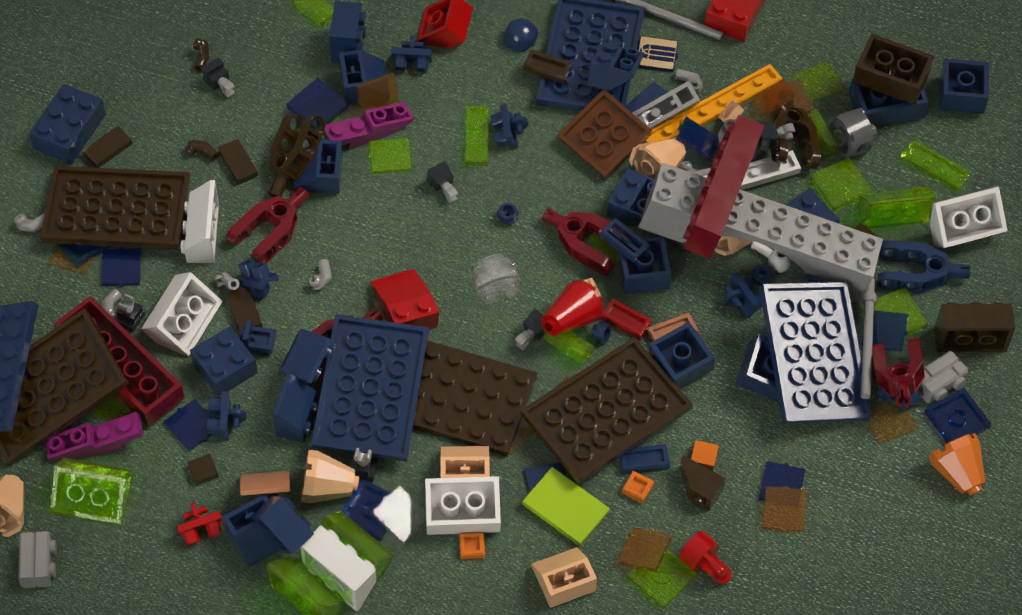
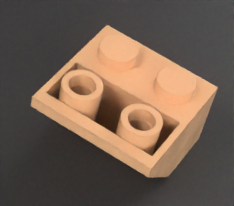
M489 446L441 447V478L490 477Z
M577 547L531 564L550 608L596 591V575L588 558Z

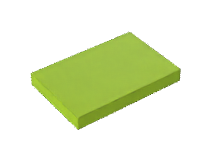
M553 467L522 501V505L578 546L585 542L610 511L609 507Z

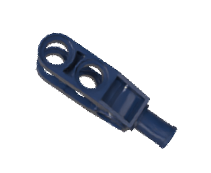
M895 240L882 241L879 253L881 259L924 264L925 267L924 272L921 274L903 273V270H898V272H881L877 276V286L881 289L923 293L944 286L946 279L949 277L970 278L971 265L950 264L947 254L926 243Z

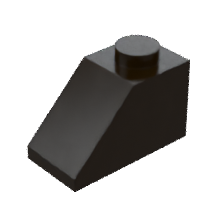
M683 455L680 472L688 500L696 507L710 511L724 490L726 478Z

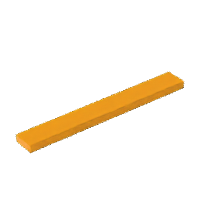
M769 64L651 128L653 134L644 143L672 138L680 140L718 119V116L731 100L742 106L782 84L783 78Z

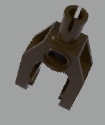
M788 91L783 92L779 95L781 109L773 122L776 129L785 124L793 123L795 132L792 135L798 138L802 166L816 170L821 161L817 129L804 109L794 106L793 94L790 92L788 96ZM779 139L777 148L770 149L773 162L787 163L789 140Z
M290 113L284 116L270 149L269 171L275 175L270 191H268L270 196L282 197L287 182L298 180L312 162L325 130V121L321 116L309 115L305 121L298 114ZM292 118H295L297 123L294 130L290 127ZM314 119L317 122L315 131L311 129V122ZM284 138L288 140V147L286 150L282 148V141ZM305 140L309 143V148L306 152L302 147Z

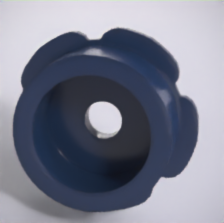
M504 203L499 207L496 215L501 223L513 224L518 220L519 211L515 205Z
M767 264L756 265L753 268L752 278L760 286L769 284L775 277L771 266Z
M601 321L593 326L591 337L594 338L597 344H600V342L607 343L610 338L611 327L605 324L604 321Z

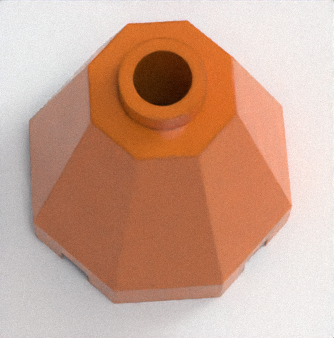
M975 433L953 440L944 445L943 452L938 448L928 456L932 465L961 494L968 493L971 496L983 490L981 486L986 481L980 442Z

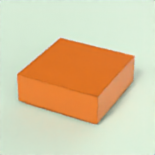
M695 440L691 459L708 469L714 470L719 445Z
M632 471L622 489V494L643 504L654 486V481Z
M484 532L459 533L460 559L485 558Z

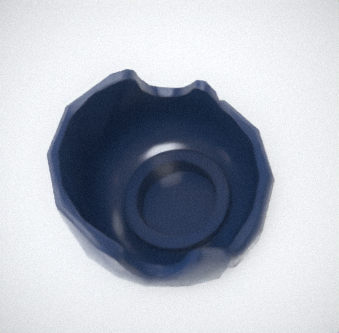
M518 18L507 25L503 41L513 51L525 52L529 46L535 45L538 30L530 20Z

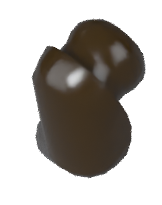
M196 38L193 48L199 50V55L194 64V69L203 72L202 67L209 60V46L205 39Z
M192 139L188 141V145L185 147V151L190 155H195L197 151H200L211 161H215L219 157V152L205 141Z

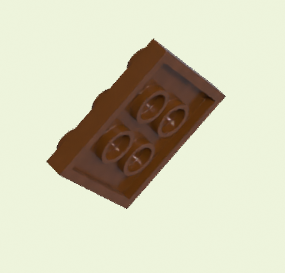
M602 90L557 136L559 140L606 180L631 155L633 148L643 144L653 133L647 125L606 90Z

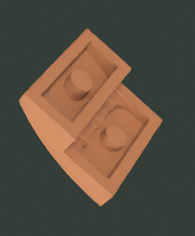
M290 470L241 474L240 495L291 491Z

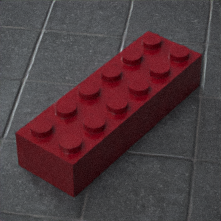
M738 115L735 123L730 121L719 145L720 148L713 160L712 168L705 180L704 188H702L697 200L698 203L691 215L690 223L683 235V238L686 239L684 249L705 258H711L722 236L765 125L742 115Z
M89 296L56 321L54 327H58L84 308L89 312L129 382L128 386L115 395L133 413L137 412L141 416V421L149 428L185 399L182 384L100 304Z

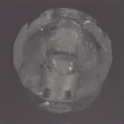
M503 253L487 256L477 261L478 266L476 268L473 265L470 268L469 273L476 286L477 296L484 301V304L490 305L498 300L497 298L504 296L511 298L520 293L519 287L522 281L516 271L514 258L510 254L505 258Z

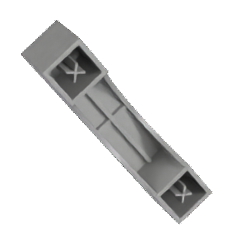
M662 163L650 189L638 228L681 243L685 242L686 239L683 238V235L690 223L691 215L698 203L697 200L702 188H704L706 177ZM743 190L738 192L722 236L751 240L775 249L797 263L806 274H811L830 283L847 282L850 301L854 303L858 302L874 277L883 241L882 238Z

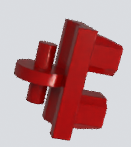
M194 502L190 503L191 511L183 513L184 520L194 518V520L177 526L179 536L182 535L187 546L200 542L196 529L206 527L209 538L222 534L220 512L217 511L200 517L199 515L208 513L207 507L205 505L197 508Z

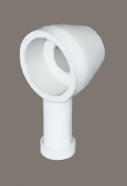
M752 243L751 249L757 250L768 258V265L771 266L773 271L782 273L790 268L791 259L777 250L773 251L763 244Z

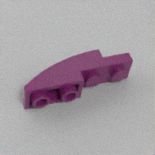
M401 102L365 110L362 117L325 125L323 136L325 140H342V145L346 144L348 149L388 136L413 122L414 118L407 104Z
M134 412L94 427L87 423L58 433L46 441L47 458L50 461L80 459L126 448V442L143 437L141 416Z

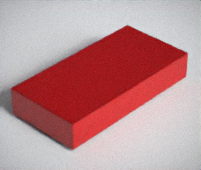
M614 298L609 302L600 317L601 320L638 340L642 339L647 328L652 325V319Z

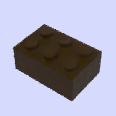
M871 33L856 65L853 82L916 105L931 72L935 56Z
M954 302L941 304L934 327L937 352H1007L1015 331L1012 304H1004L1002 302L993 304H981L978 302L970 304H957Z

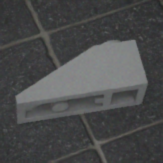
M687 81L636 110L633 114L651 129L699 103L700 99L690 81Z

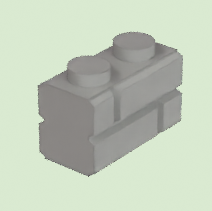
M949 351L924 367L925 378L918 388V393H920L927 404L934 400L939 402L948 395V391L953 388L958 390L966 383L968 368L959 361V358L952 351Z
M26 532L20 534L18 579L21 587H50L52 577H56V564L52 562V555H56L57 545L56 540H52L50 532Z

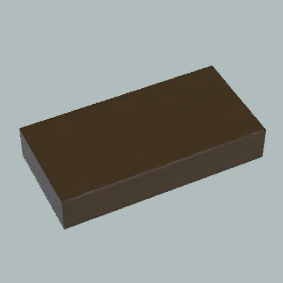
M534 50L530 51L523 65V71L563 84L572 68V62Z
M117 126L86 147L82 152L96 168H99L133 143L132 139Z
M239 139L218 147L221 157L237 184L258 176V171Z
M248 286L226 292V297L239 332L242 327L246 326L247 319L252 320L254 327H262L261 319Z

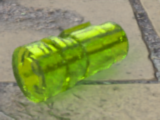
M572 331L557 336H552L545 332L544 340L560 351L567 353L570 359H574L580 365H584L589 360L594 350L592 344L580 337L576 338L575 333Z

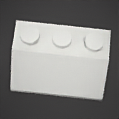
M210 180L191 191L189 201H185L184 210L185 215L188 216L187 221H183V234H186V238L181 241V254H185L187 263H214L219 202L215 180Z
M999 187L933 203L929 224L934 246L946 248L1006 232L1007 225Z
M191 272L175 275L141 330L157 344L184 356H189L190 349L194 348L221 305L222 300Z
M499 476L425 479L427 535L500 532Z
M320 525L313 532L314 535L300 547L303 567L357 612L376 583V569L370 561L366 559L363 561L358 557L356 550L349 544L345 546L339 541V537L331 529L327 531Z

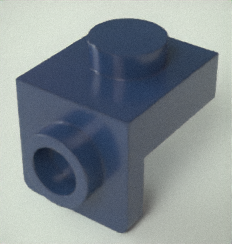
M247 319L246 326L241 328L240 340L243 341V344L249 351L272 354L277 332L276 329L254 327L252 320Z

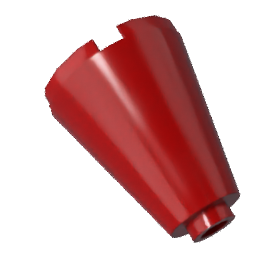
M575 280L567 284L542 317L541 323L544 331L549 335L557 336L596 322L602 316L603 303L601 297H597L593 292L595 288L581 280Z

